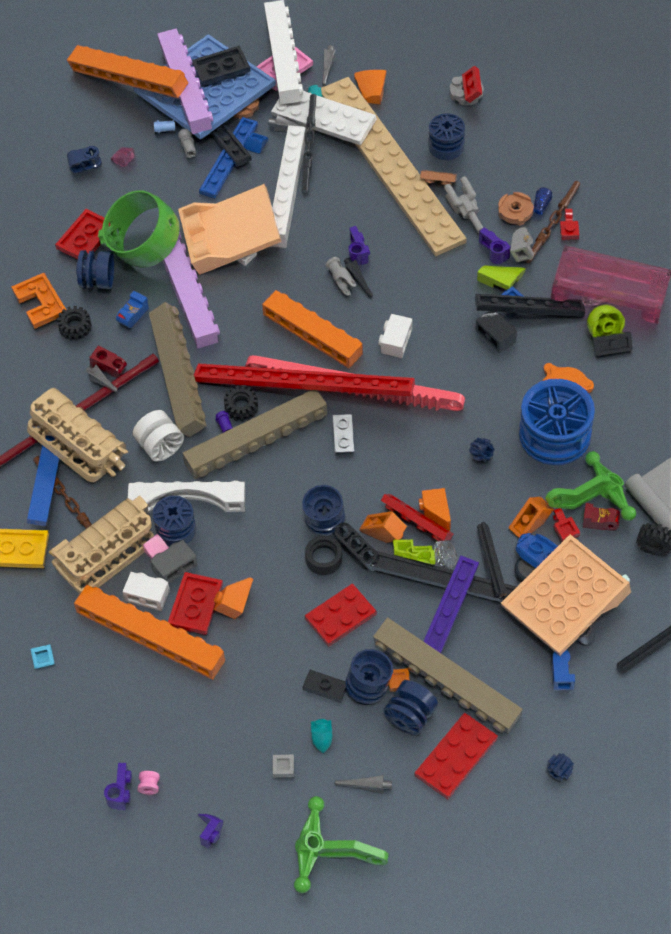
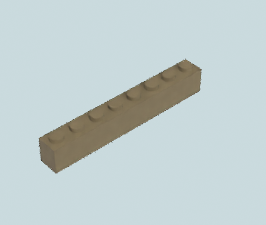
M164 302L152 310L149 316L176 426L184 435L191 437L207 426L205 413L202 410V401L197 390L198 385L190 363V354L187 351V342L183 335L179 311L175 306Z
M311 390L183 452L184 464L194 479L204 477L209 472L220 469L229 462L239 460L242 456L255 452L266 444H271L299 428L306 427L315 420L324 418L327 415V404L317 390Z
M388 617L373 636L375 646L382 652L388 651L392 654L391 657L395 661L407 664L411 672L416 675L420 673L426 677V682L432 686L437 685L442 688L441 691L450 698L453 696L458 699V703L462 707L474 710L476 716L481 720H489L497 731L501 733L505 731L509 734L523 712L521 707Z

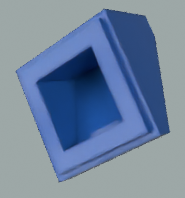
M252 133L246 137L245 149L261 153L268 141V137Z

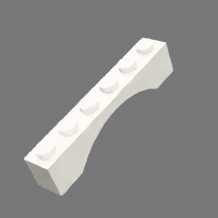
M245 482L129 483L128 486L129 499L134 500L140 495L148 504V507L143 510L145 513L151 512L158 501L171 495L209 502L225 512H245Z

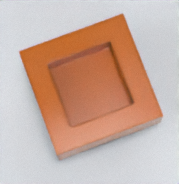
M408 668L393 670L389 682L390 692H395L403 680H410Z

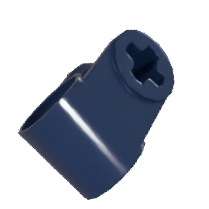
M96 146L72 150L67 154L69 168L73 173L96 169L102 164V160L99 157V149Z

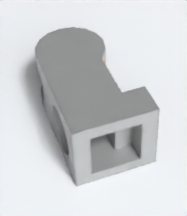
M524 227L517 229L512 237L510 252L516 262L528 260L534 256V252L530 247L533 243V238Z

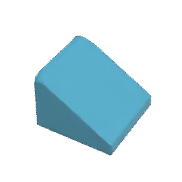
M51 644L30 649L35 669L55 664Z

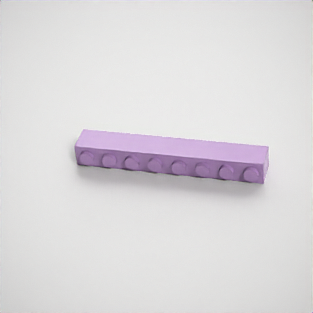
M177 28L157 33L167 67L181 70L188 81V85L179 96V100L191 133L196 134L212 129L211 122L214 121L211 111H207L209 110L208 102L203 100L205 95L203 89H199L201 88L199 78H195L197 76L194 67H191L192 60L190 56H187L188 50L186 45H183L184 39L182 34H178Z
M179 232L176 245L163 260V264L198 349L218 343L217 335H220L218 325L213 323L214 316L212 311L207 309L209 307L207 298L202 296V286L196 282L198 280L196 271L191 269V260L189 256L186 257L185 255L187 250L185 244L180 242L182 239Z

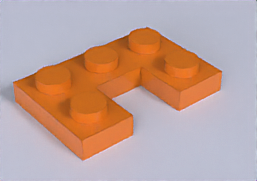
M45 273L11 287L19 303L37 297L40 306L26 312L34 329L56 320L57 317L59 318V313H62L63 309L66 310Z

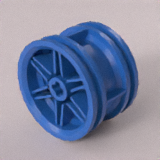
M548 379L533 385L526 392L521 405L519 440L526 453L536 461L548 465H565L579 459L587 451L591 440L595 408L590 394L579 384L565 379Z

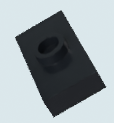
M630 331L593 337L596 356L633 350Z
M309 670L302 686L304 691L341 703L346 692L345 681L313 670Z

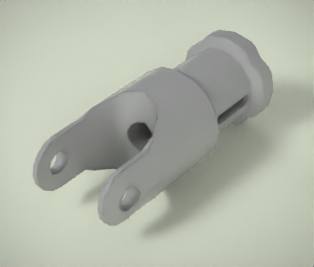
M333 257L326 262V268L332 272L333 279L342 292L349 296L351 293L347 288V283L352 287H356V283L347 269L341 265L339 257Z

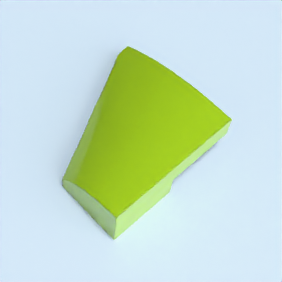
M484 265L477 272V281L492 288L494 285H498L508 290L515 282L518 283L526 269Z
M413 539L393 540V555L435 564V554L432 546H414Z

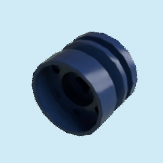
M450 113L439 114L430 121L428 146L430 153L434 157L441 160H453L463 153L465 147L464 121L459 116Z
M86 250L80 251L76 265L79 288H85L86 285L88 288H93L95 281L98 289L112 288L114 280V255L112 251H99L97 259L93 250H90L89 253Z
M317 485L309 489L304 495L302 506L305 522L309 530L320 536L333 535L336 526L345 522V511L340 492L329 485Z
M172 495L164 497L157 502L153 508L152 515L156 534L169 547L181 540H184L186 544L192 541L196 533V523L191 503L181 496Z
M375 649L362 650L353 657L345 680V686L348 694L354 700L363 704H373L385 696L393 674V664L389 657Z
M403 680L394 692V697L384 707L383 714L398 729L411 735H418L421 733L423 726L426 725L427 718L433 714L438 706V701L424 686L410 680Z

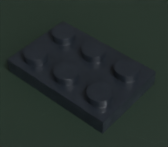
M240 45L192 60L193 67L202 86L251 72Z

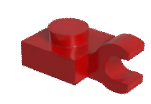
M565 209V221H560L561 240H579L578 221H573L572 209Z
M561 508L553 510L554 514L552 517L556 522L554 523V529L561 542L570 534L574 538L579 537L580 531L573 518L569 517L566 519Z

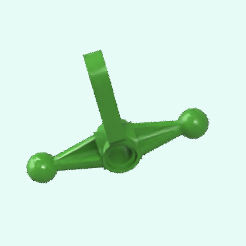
M595 451L588 452L585 457L586 463L594 468L595 478L574 490L555 488L548 492L545 497L550 507L575 509L598 495H602L622 510L621 516L624 520L632 521L636 517L635 508L627 504L623 492L624 488L622 487L624 485L622 478L599 462L600 456Z
M319 796L310 798L308 808L311 812L300 832V837L295 843L299 863V877L294 882V888L297 892L306 893L309 891L311 882L308 876L318 856L322 858L354 857L374 865H386L388 863L389 854L386 851L359 841H324L321 836L319 812L324 808V801Z

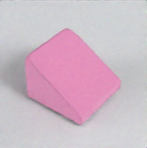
M158 534L143 544L144 552L151 559L156 554L162 553L169 548Z

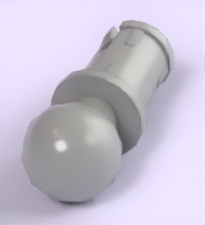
M182 129L178 134L181 146L185 150L186 157L192 158L197 154L193 145L192 133L188 129Z

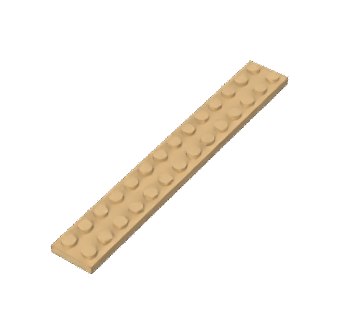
M349 77L321 88L323 98L376 115ZM376 115L377 120L361 145L355 144L435 257L465 244L467 241L465 235L424 179L420 178L416 168Z

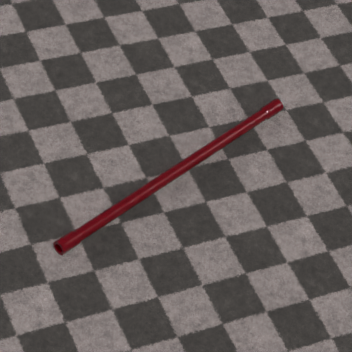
M152 353L111 383L117 389L142 372L159 363L157 356ZM104 386L77 404L76 407L85 411L114 391ZM30 435L0 455V467L38 441Z

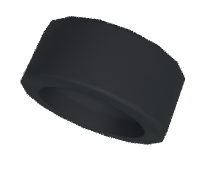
M318 536L309 541L305 548V561L308 568L319 575L334 573L342 564V548L340 543L330 536ZM322 547L330 548L335 552V558L331 562L319 563L313 559L312 553Z

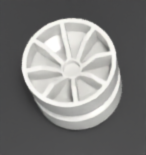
M155 410L146 414L137 422L133 429V437L153 461H163L178 451L184 441L183 433L162 410Z

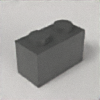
M184 540L173 543L167 550L156 554L150 560L153 572L157 577L166 580L168 584L184 575L185 572L198 566L196 555Z

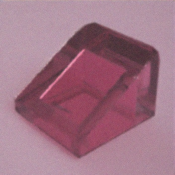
M121 147L111 157V160L125 167L135 157L134 149Z

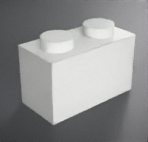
M391 314L389 321H385L384 335H380L378 345L381 346L382 354L402 358L412 332V318Z
M131 572L123 589V596L126 602L159 611L163 610L170 593L169 584L166 580L159 577L152 578L140 572Z

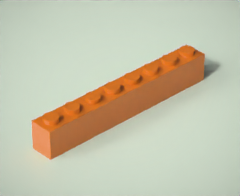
M77 45L67 59L70 67L75 72L179 98L188 85L185 74L181 70H174L166 66L162 67L154 63L143 62L139 59L135 60L126 56L91 49L87 46Z
M86 585L74 602L76 613L212 680L225 662L224 651L219 646L209 645L202 638L193 637L182 628L177 629L165 620L160 621L154 618L149 612L138 610L133 604H126L114 595L109 596L103 593L98 587Z

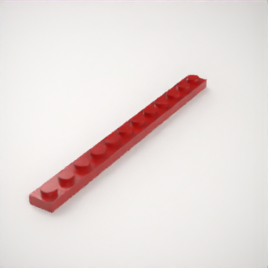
M199 363L194 372L196 382L407 397L412 396L415 379L408 377Z

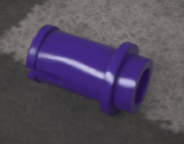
M225 411L218 412L215 418L216 423L220 425L222 433L233 428L229 420L230 416Z

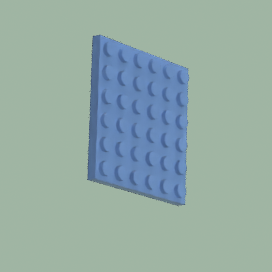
M208 34L187 49V56H190L191 60L229 48ZM247 61L251 72L206 86H202L200 82L201 88L199 89H203L205 95L203 100H207L209 106L207 111H211L214 121L211 122L212 129L194 135L199 139L205 137L274 87L276 80ZM133 87L136 94L191 132L179 98Z

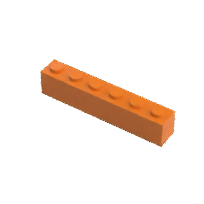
M276 290L262 304L264 316L345 367L350 368L363 355V345L360 340L349 336L344 330L333 326L331 322L322 319L315 312L304 308L301 303L293 301L286 294Z

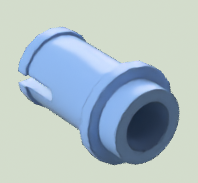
M157 120V122H154V132L160 134V132L175 131L174 120L160 122Z

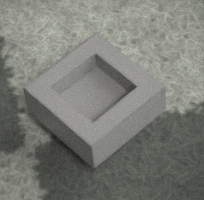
M294 754L273 755V778L294 777Z

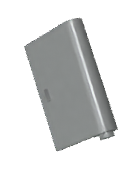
M669 458L644 476L640 474L631 476L624 486L658 526L662 524V527H668V530H671V458Z

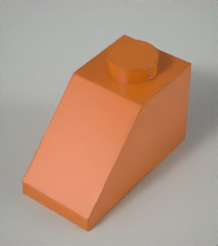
M445 488L422 491V498L418 499L419 509L423 510L425 516L450 531L451 519Z
M530 497L508 528L518 537L525 533L532 534L545 523L554 508L550 507L541 497Z
M390 511L367 515L359 530L382 542L390 543L393 540H400L407 526Z
M249 577L226 586L221 592L218 591L214 598L216 603L214 610L233 619L243 613L253 578Z

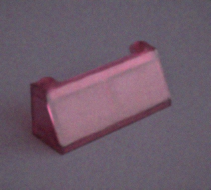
M565 245L553 282L550 299L565 301L569 298L570 294H575L642 310L641 316L645 321L658 324L668 293L671 270Z

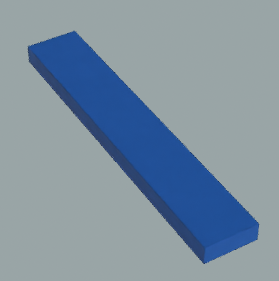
M242 117L233 134L244 148L246 137L255 132L258 122ZM222 150L199 189V194L215 199L235 166L228 154L225 153V150Z
M50 435L45 437V439L48 441L55 440V438ZM43 445L27 517V524L46 526L59 464V458Z

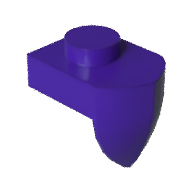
M198 814L208 824L199 836L202 846L209 848L212 843L215 844L219 839L224 821L214 815Z

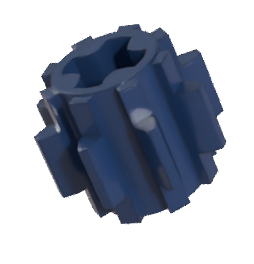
M478 437L474 442H471L469 452L473 459L486 462V460H490L491 456L493 457L495 448L490 443L491 440Z
M559 753L557 756L553 754L548 760L547 772L557 781H562L564 778L567 780L573 773L574 763L563 753Z

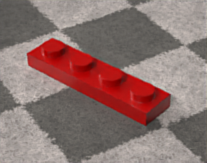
M392 494L383 495L381 501L386 504L385 507L393 512L398 511L406 521L411 522L412 520L417 523L416 527L424 532L428 530L433 534L432 537L442 542L450 541L454 534L397 497Z

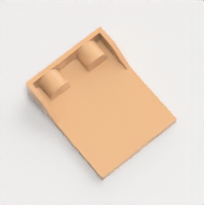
M265 184L216 204L194 202L178 209L191 264L199 275L282 242Z
M570 534L501 602V605L561 656L601 614L617 607L631 593L630 583Z

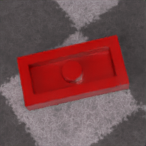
M473 66L462 74L465 100L469 103L482 95L479 68Z

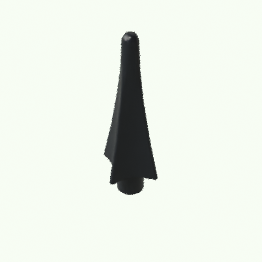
M346 258L344 263L351 277L370 298L373 297L357 260L352 262L350 258Z

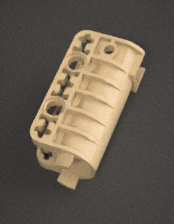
M140 495L134 500L125 499L70 542L65 539L50 550L49 553L55 557L52 561L53 566L79 594L85 588L81 586L83 583L99 588L145 553L143 544L147 541H143L142 538L145 537L150 540L154 537V534L150 531L152 526L151 517L143 511L148 507V504ZM129 547L136 548V551L132 554L125 552ZM112 561H119V564H112ZM99 570L106 572L102 577H96L95 573Z

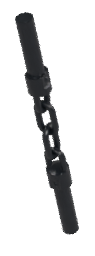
M316 94L310 95L309 112L306 122L309 130L305 133L307 152L303 155V193L309 192L310 170H312L313 154L310 152V148L314 143L315 137L312 128L316 125ZM308 133L309 135L312 134V141L309 140L307 142Z

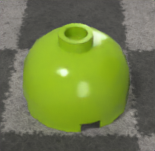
M600 305L594 308L587 318V328L593 337L621 333L625 326L624 316L611 305Z

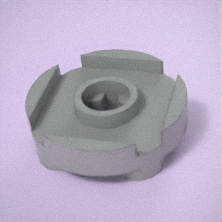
M462 76L454 77L450 85V97L454 101H459L461 105L476 104L478 99L483 97V84L481 82L482 95L469 103L465 100Z

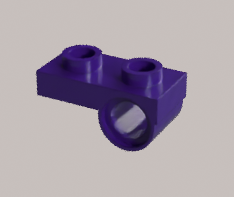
M356 226L350 227L351 244L348 247L349 258L352 262L357 260L358 265L368 264L370 250L368 245L364 244V236L362 232L358 231Z
M485 227L479 231V243L490 250L489 259L492 263L501 264L510 258L511 246L506 241L501 240L494 232L489 231Z
M118 763L116 783H111L104 789L107 805L112 809L126 810V803L130 802V790H127L128 783H131L132 772L128 770L127 763ZM113 794H119L115 799L110 798Z

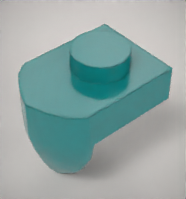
M326 719L311 721L313 744L322 753L327 751L332 743V722Z

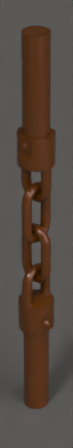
M574 181L565 197L559 202V210H555L550 216L548 227H544L537 236L535 244L531 248L534 252L533 258L550 236L552 225L557 224L561 219V211H565L569 206L572 197L581 185L579 181ZM555 213L557 216L559 215L556 221L555 219L552 220ZM533 258L525 260V262L531 263Z
M39 456L33 459L37 466L39 464ZM56 476L54 491L57 494L63 495L66 499L65 505L72 513L78 514L76 519L87 529L92 525L89 517H87L85 512L80 513L79 504L74 498L66 495L65 486ZM71 500L76 505L73 509L68 504L71 503Z

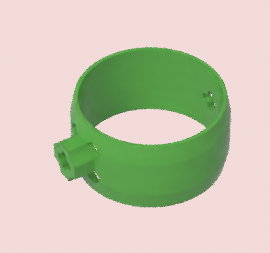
M137 190L123 195L110 207L105 216L102 230H99L98 237L101 245L104 247L108 246L125 263L138 268H147L160 263L171 253L178 240L179 221L171 207L158 196L147 191ZM158 208V222L152 235L139 247L124 251V238L130 224L143 212Z

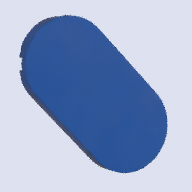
M525 533L519 537L516 551L522 559L537 568L558 546L543 535L536 534L534 536L531 533Z

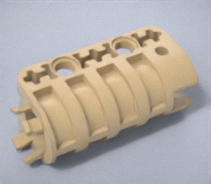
M51 388L31 404L30 416L32 418L28 421L27 432L85 480L96 482L107 472L110 476L114 477L116 476V473L112 470L114 466L120 471L123 470L125 464L120 459L123 454L128 453L125 450L126 444L117 440L115 435L109 430L103 429L101 424L95 419L88 417L84 410L73 405V402L59 390ZM50 435L53 436L55 440L48 441L45 439V437ZM80 458L83 460V463L76 464L73 459Z

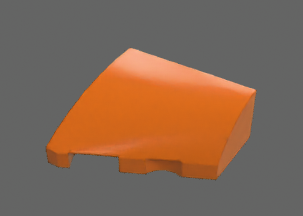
M386 70L356 72L354 79L357 81L358 89L367 103L381 105Z

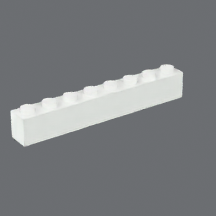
M284 0L264 3L280 104L301 102L300 94H303L302 84H298L301 83L300 72L296 73L299 71L298 61H294L297 60L296 50H292L295 49L294 39H290L293 38L292 28H289L291 27V20L288 17V6L285 7Z
M288 125L272 207L282 242L270 247H287L306 145L305 127Z

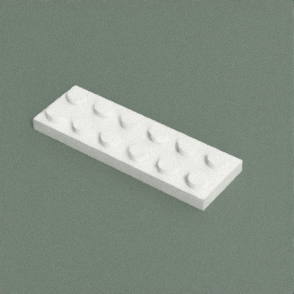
M303 91V94H300L301 102L280 104V99H278L271 110L272 116L277 117L279 115L289 121L307 127L306 122L311 93ZM317 96L315 110L316 125L312 129L361 145L377 118L374 114Z

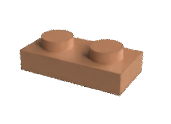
M422 170L420 178L428 183H434L435 180L442 181L441 184L452 185V182L457 180V174Z

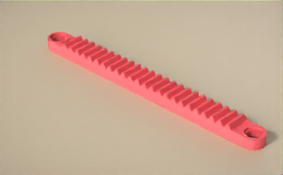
M254 355L248 357L245 367L347 373ZM414 385L411 397L361 393L363 397L369 395L371 399L374 396L377 397V400L384 398V401L391 399L392 403L398 400L399 404L406 402V405L413 403L414 407L420 404L421 408L428 406V409L435 407L436 411L440 408L460 411L465 403V397L460 393Z

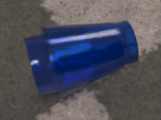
M541 187L536 191L533 209L535 214L542 215L552 200L553 196L550 189Z

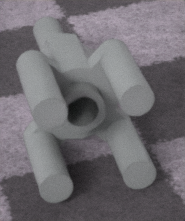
M464 176L460 179L463 184L461 190L464 194L457 197L451 184H447L444 186L447 192L445 197L456 214L461 213L464 219H471L479 233L483 226L476 216L479 212L475 200L476 193L467 177Z

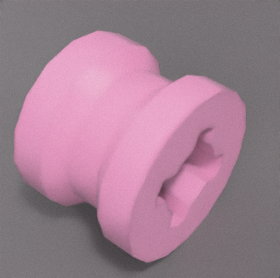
M154 771L140 772L138 792L146 795L158 793L159 787L157 782L160 780V775Z

